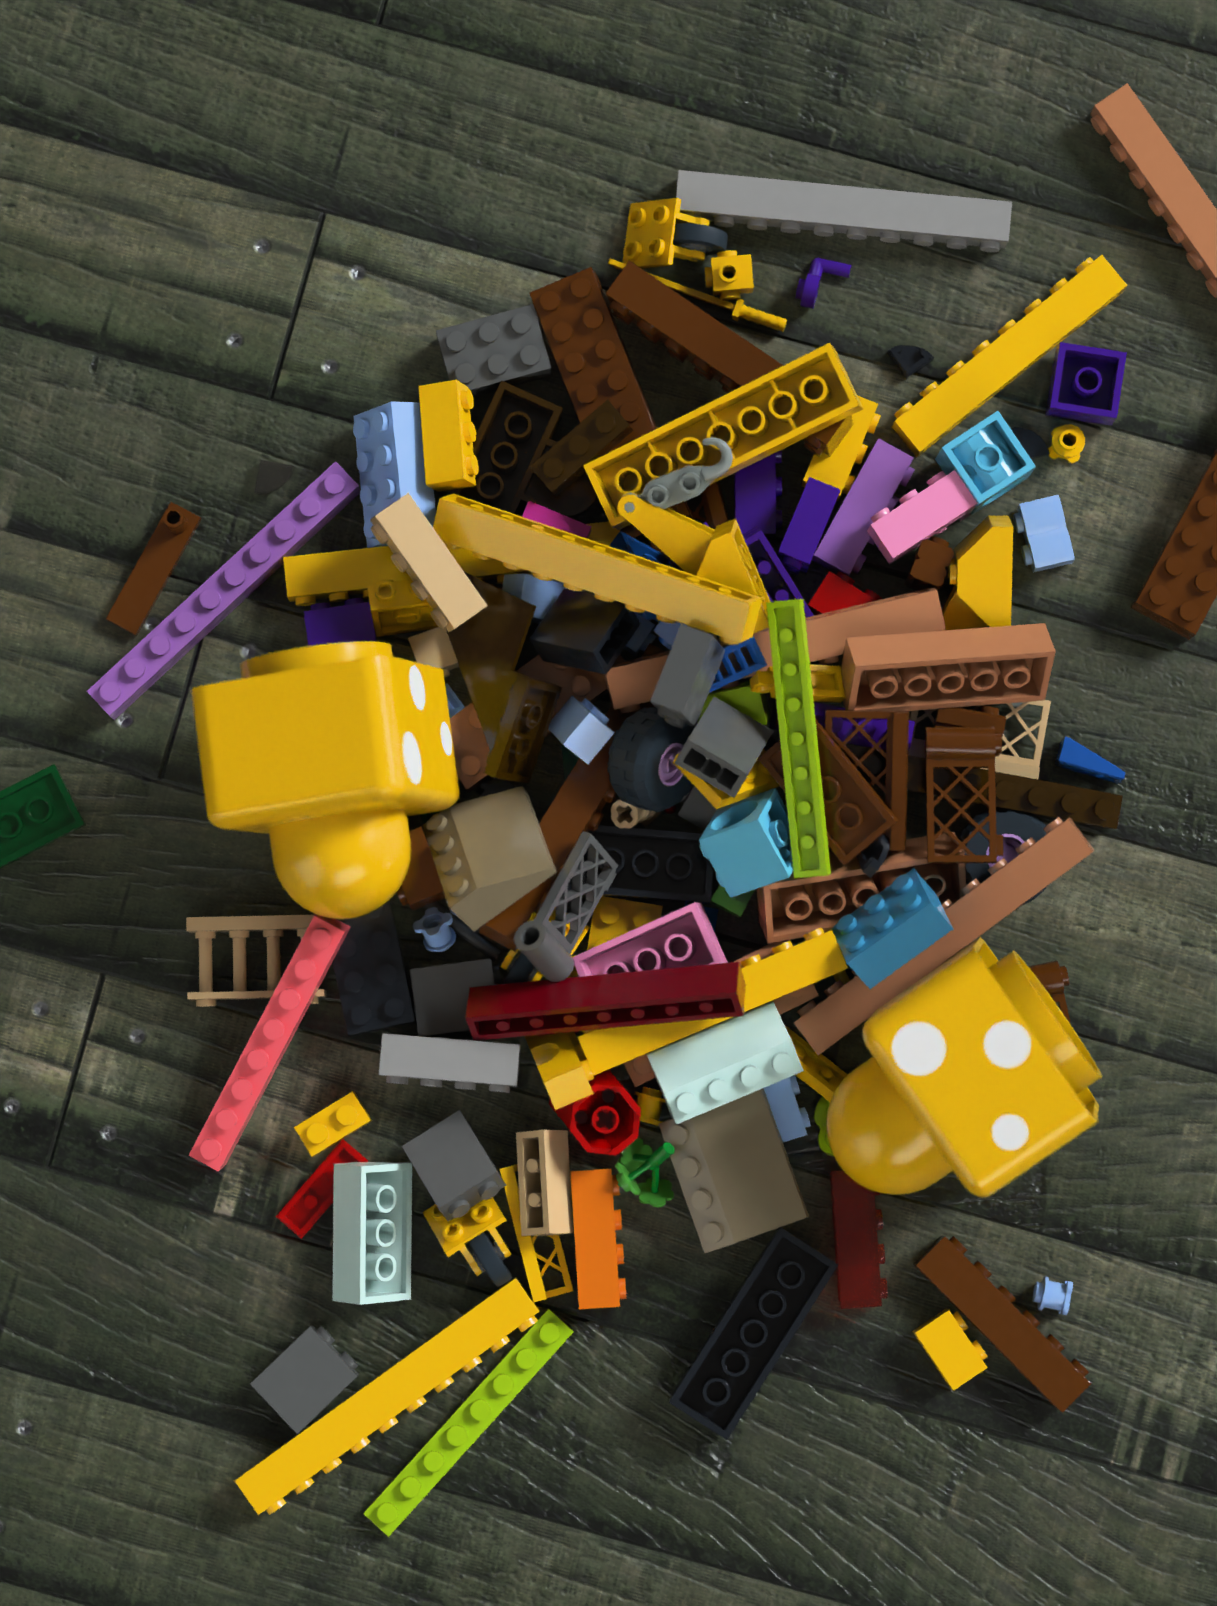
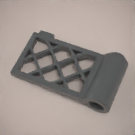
M584 831L581 833L535 919L521 925L514 937L516 947L551 982L563 981L573 971L574 959L571 952L604 891H608L617 875L615 871L618 868V864L592 834ZM588 848V861L583 862L584 854ZM604 864V867L599 877L597 878L598 865ZM587 871V883L582 885L583 872ZM572 878V890L567 892L568 883ZM586 893V900L581 907L582 895ZM571 900V912L566 914L567 902ZM556 907V918L550 922L549 918ZM570 923V930L565 937L566 924Z

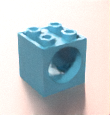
M996 411L944 445L935 458V461L946 475L954 470L957 472L978 503L971 512L972 515L1028 479L1036 468L999 411Z
M776 788L717 809L699 839L702 854L710 860L716 871L718 883L725 887L730 898L789 878L793 871L787 808Z

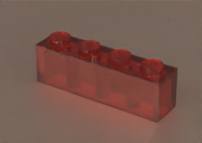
M843 1170L830 1171L835 1259L838 1264L836 1274L839 1308L881 1307L882 1299L888 1298L886 1278H880L879 1264H885L884 1243L878 1244L877 1230H883L882 1210L875 1208V1196H879L881 1193L858 1184Z

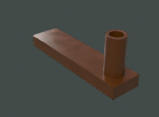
M170 502L106 618L107 621L135 636L138 635L202 520L201 517Z

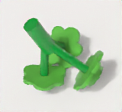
M641 1138L636 1139L620 1152L621 1156L615 1164L619 1172L615 1175L618 1185L626 1192L631 1190L634 1195H638L639 1201L643 1204H650L657 1208L663 1207L666 1204V1200L674 1198V1192L672 1191V1183L669 1180H659V1166L675 1152L674 1146L669 1142H665L653 1153L652 1148L649 1145L643 1144ZM648 1169L652 1170V1178H648L646 1183L637 1184L635 1178Z

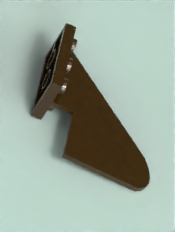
M464 571L487 604V607L454 630L448 632L446 629L490 749L486 759L487 766L484 774L494 778L529 784L562 687L553 683L536 680L514 671L537 606Z

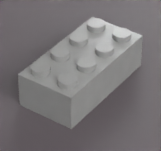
M382 1033L379 1075L386 1076V1083L408 1085V1078L421 1079L420 1085L442 1087V1081L455 1082L454 1088L476 1090V1084H488L489 1091L510 1093V1086L518 1087L521 1046L519 1044Z

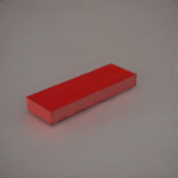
M342 1139L276 1217L302 1239L333 1203L334 1164L368 1162L369 1160L346 1140Z

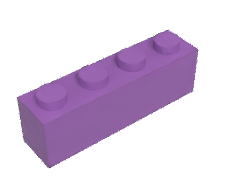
M878 438L817 548L812 561L834 573L840 571L849 576L852 571L858 574L867 556L861 554L867 542L872 545L875 543L867 532L869 526L873 523L870 518L886 507L890 511L894 509L899 498L894 496V493L899 484L906 487L915 471L914 468L910 467L914 457Z

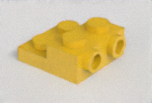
M411 578L396 582L393 580H381L376 582L375 585L367 586L370 610L377 637L439 627L430 614L433 609L426 599L421 601L412 590L410 584L413 581Z

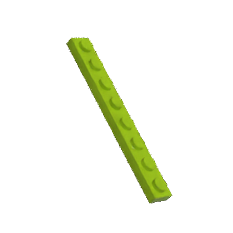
M803 599L766 602L794 878L831 875L804 601Z
M548 1308L363 1514L389 1537L574 1331Z

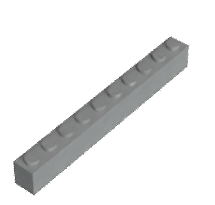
M684 170L678 171L676 198L681 199L679 213L714 221V225L720 227H733L734 223L747 224V228L752 230H766L767 226L780 227V231L785 233H800V229L813 230L815 235L824 237L833 236L834 233H845L848 238L864 240L867 236L880 237L881 241L888 243H898L900 239L913 240L914 244L920 246H931L933 242L947 243V247L952 249H965L967 245L980 246V250L985 252H999L1000 248L1005 249L1009 242L1011 201Z

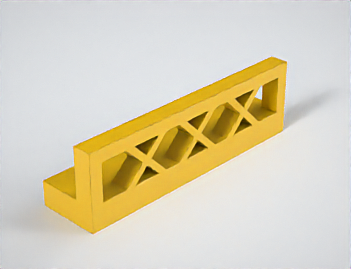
M518 1164L501 1168L500 1173L506 1184L504 1189L533 1303L573 1292L560 1236L547 1235L553 1239L555 1245L548 1259L535 1252L533 1244L538 1236H533L532 1238L531 1236L521 1235L519 1186L515 1174L518 1171ZM556 1252L560 1266L551 1262ZM537 1258L545 1262L541 1272ZM549 1265L562 1272L565 1286L545 1291L542 1276Z

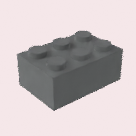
M533 304L436 330L437 340L449 381L457 379L469 387L473 397L497 391L501 381L517 386L551 376V366Z

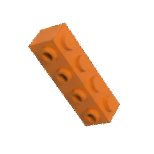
M611 1168L570 1171L579 1309L620 1307V1299H626L625 1278H618V1265L624 1264L623 1244H616L615 1230H622L621 1209L614 1210L613 1196H620L616 1176L612 1175Z

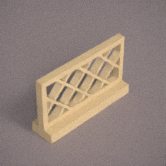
M1051 701L1019 702L1022 704L1017 708H1014L1011 703H1006L1011 710L1010 713L1005 715L1006 719L1014 715L1025 731L1010 742L1003 734L1002 741L1005 745L1002 746V751L1008 748L1013 756L1000 754L999 757H995V772L1038 779ZM1028 704L1042 706L1040 721L1028 728L1018 714V711ZM976 706L972 710H979V706ZM936 709L923 710L925 713L917 718L919 710L911 711L909 720L915 721L909 751L910 756L925 758V740L914 738L915 727L918 722L927 716L934 725L935 719L931 713ZM1038 727L1037 738H1035L1031 731ZM1025 735H1028L1035 745L1033 759L1019 757L1011 745Z

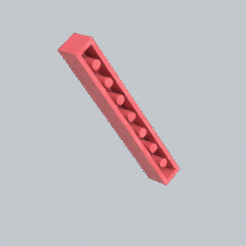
M314 915L189 1156L218 1172L227 1164L349 932L350 926L337 919Z

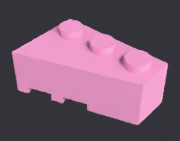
M955 470L947 475L944 471H941L927 481L929 487L920 493L914 489L898 500L901 505L890 511L886 507L870 518L873 523L869 526L867 532L889 564L919 547L922 540L929 539L930 536L935 534L939 535L947 529V526L958 519L962 521L967 518L978 504Z

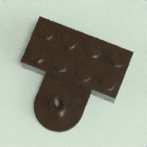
M501 381L476 434V441L473 442V453L479 465V472L475 475L476 486L453 489L449 495L457 494L518 515L523 503L527 504L528 501H531L570 518L585 513L597 499V494L586 472L556 497L531 469L530 466L558 443L552 440L563 417V408Z

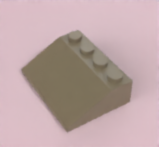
M523 786L454 804L450 808L433 815L422 825L449 909L473 931H476L556 873L528 792Z
M763 1088L679 1124H676L673 1119L659 1123L664 1141L674 1146L675 1152L670 1158L704 1253L735 1244L809 1217Z

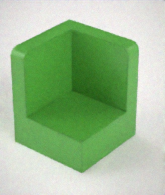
M719 884L711 899V904L740 918L755 889L730 898L725 887Z

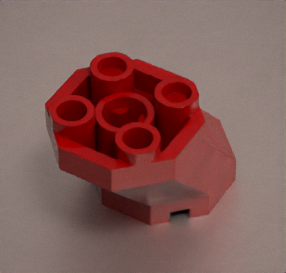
M610 1070L594 1076L595 1079L588 1081L593 1091V1094L556 1110L549 1097V1105L586 1152L616 1156L638 1139L641 1108Z

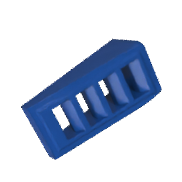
M754 636L738 645L727 644L723 646L725 653L722 662L728 675L722 677L718 669L715 676L716 681L713 682L709 693L767 666ZM745 646L753 660L749 664H747L740 648ZM733 652L741 668L734 670L727 654Z
M1065 736L1061 740L1055 761L1057 767L1117 784L1124 780L1126 772L1122 771V769L1071 738Z

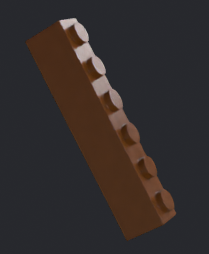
M941 1236L913 1265L1058 1411L1063 1413L1091 1385L1085 1378L1089 1373L1087 1369L1075 1358L1069 1362L1061 1353L1065 1349L1064 1346L1051 1334L1045 1337L1037 1329L1040 1322L1026 1309L1021 1313L1012 1304L1016 1298L1003 1285L997 1289L988 1280L992 1274L978 1260L972 1264L964 1256L968 1250L954 1236L949 1240L945 1236Z

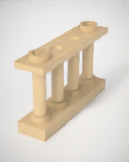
M314 915L186 917L187 932L195 933V939H199V992H187V999L191 1001L196 1000V1007L217 1006L216 1000L271 999L281 980L280 937H284L283 931L297 930V936L301 937L302 940ZM250 931H263V937H267V991H247L246 938L250 937ZM215 932H229V938H233V991L213 992L212 939L216 938ZM318 989L311 1004H319V998L326 997V990Z

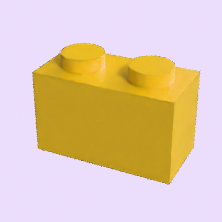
M352 1091L300 1123L294 1129L310 1155L315 1157L367 1125L372 1119L356 1093Z
M944 1309L912 1332L950 1389L954 1391L988 1368L983 1361L988 1356L977 1340L972 1343L964 1333L968 1326L958 1311L952 1314L950 1310Z

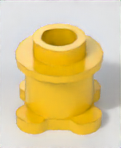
M1065 424L1054 428L1051 432L1052 445L1048 448L1050 452L1048 456L1051 459L1062 458L1071 464L1076 463L1080 458V452L1085 446V436L1082 430L1072 424ZM1063 438L1071 439L1073 445H1065Z
M643 1087L642 1093L634 1092V1095H637L636 1103L641 1108L640 1121L659 1126V1123H662V1121H659L663 1103H666L665 1099L661 1098L662 1092Z

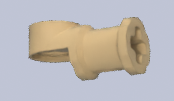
M621 799L613 803L610 810L611 820L621 829H630L637 823H641L646 827L661 813L637 808L623 802Z

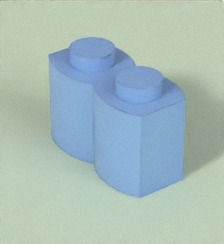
M1059 495L1019 504L1017 507L1018 513L1013 514V520L1017 533L1023 532L1026 545L1021 546L1025 565H1031L1034 573L1073 563L1075 560Z

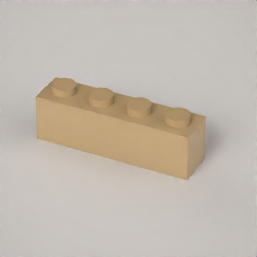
M409 493L370 520L374 525L371 527L372 533L381 544L386 543L393 552L391 555L393 563L400 572L406 571L413 581L410 584L412 590L421 601L426 599L433 609L430 614L441 629L445 627L450 632L487 607L483 598Z

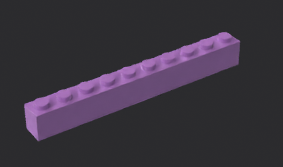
M335 461L87 690L90 696L112 719L115 720L279 569L284 564L283 557L293 556L359 495V485Z

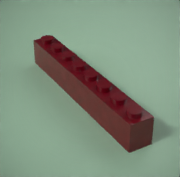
M730 962L572 977L559 982L541 980L477 986L469 988L465 1018L473 1040L477 1041L744 1016L746 984L740 963Z

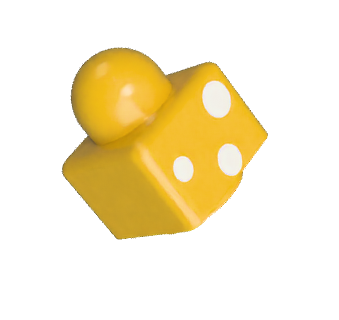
M345 642L294 648L257 656L240 664L242 679L192 688L191 695L209 821L221 829L269 834L273 865L282 887L296 903L312 913L333 919L355 918L373 912L391 899L403 883L410 864L411 841L407 816L446 810L453 806L460 796L443 669L393 657L392 646L388 643Z
M979 937L932 972L882 1005L867 1020L863 1027V1039L873 1057L851 1071L834 1092L827 1113V1136L831 1151L843 1171L858 1184L872 1191L890 1195L910 1194L933 1185L954 1171L969 1192L979 1197H988L1097 1123L1099 1105L1088 1086L1102 1078V1075L1067 1018L1024 960L1015 951L998 960L986 942Z

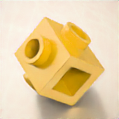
M734 250L717 252V257L711 258V267H704L706 288L712 287L713 296H720L721 300L729 301L740 299V294L753 293L751 254L737 255V251ZM725 273H732L734 277L728 279L723 275Z

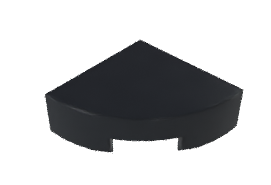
M898 345L887 351L889 357L906 379L934 360V357L927 350L915 346Z
M1020 427L1010 428L1031 459L1050 454L1044 440L1035 432Z
M885 834L857 856L862 871L869 878L878 871L888 854L890 843L889 838Z

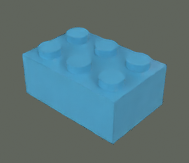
M914 868L906 874L898 876L890 886L879 894L868 898L865 904L851 914L842 917L832 927L846 963L869 989L953 930L937 894Z

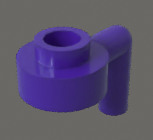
M814 258L806 280L799 279L795 298L801 299L800 306L814 309L822 272L849 278L852 265Z

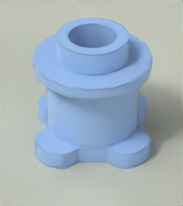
M436 907L427 909L425 915L413 924L415 933H423L424 946L430 952H444L456 941L455 931L449 927L453 922L452 915L439 912Z
M1044 1276L1042 1282L1035 1283L1032 1301L1038 1303V1310L1042 1311L1043 1308L1058 1310V1314L1067 1315L1073 1282L1064 1281L1063 1284L1049 1281V1278Z

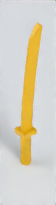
M609 259L608 261L609 265L623 270L626 265L614 259ZM648 273L672 290L733 311L732 319L735 321L743 318L784 332L787 319L775 317V315L773 316L755 308L747 307L742 299H737L736 304Z

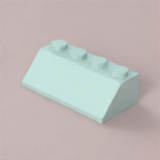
M773 1001L745 1012L744 1016L733 1017L646 1054L669 1112L676 1124L804 1071L793 1042Z
M351 1162L334 1164L332 1301L362 1305L410 1300L412 1163Z

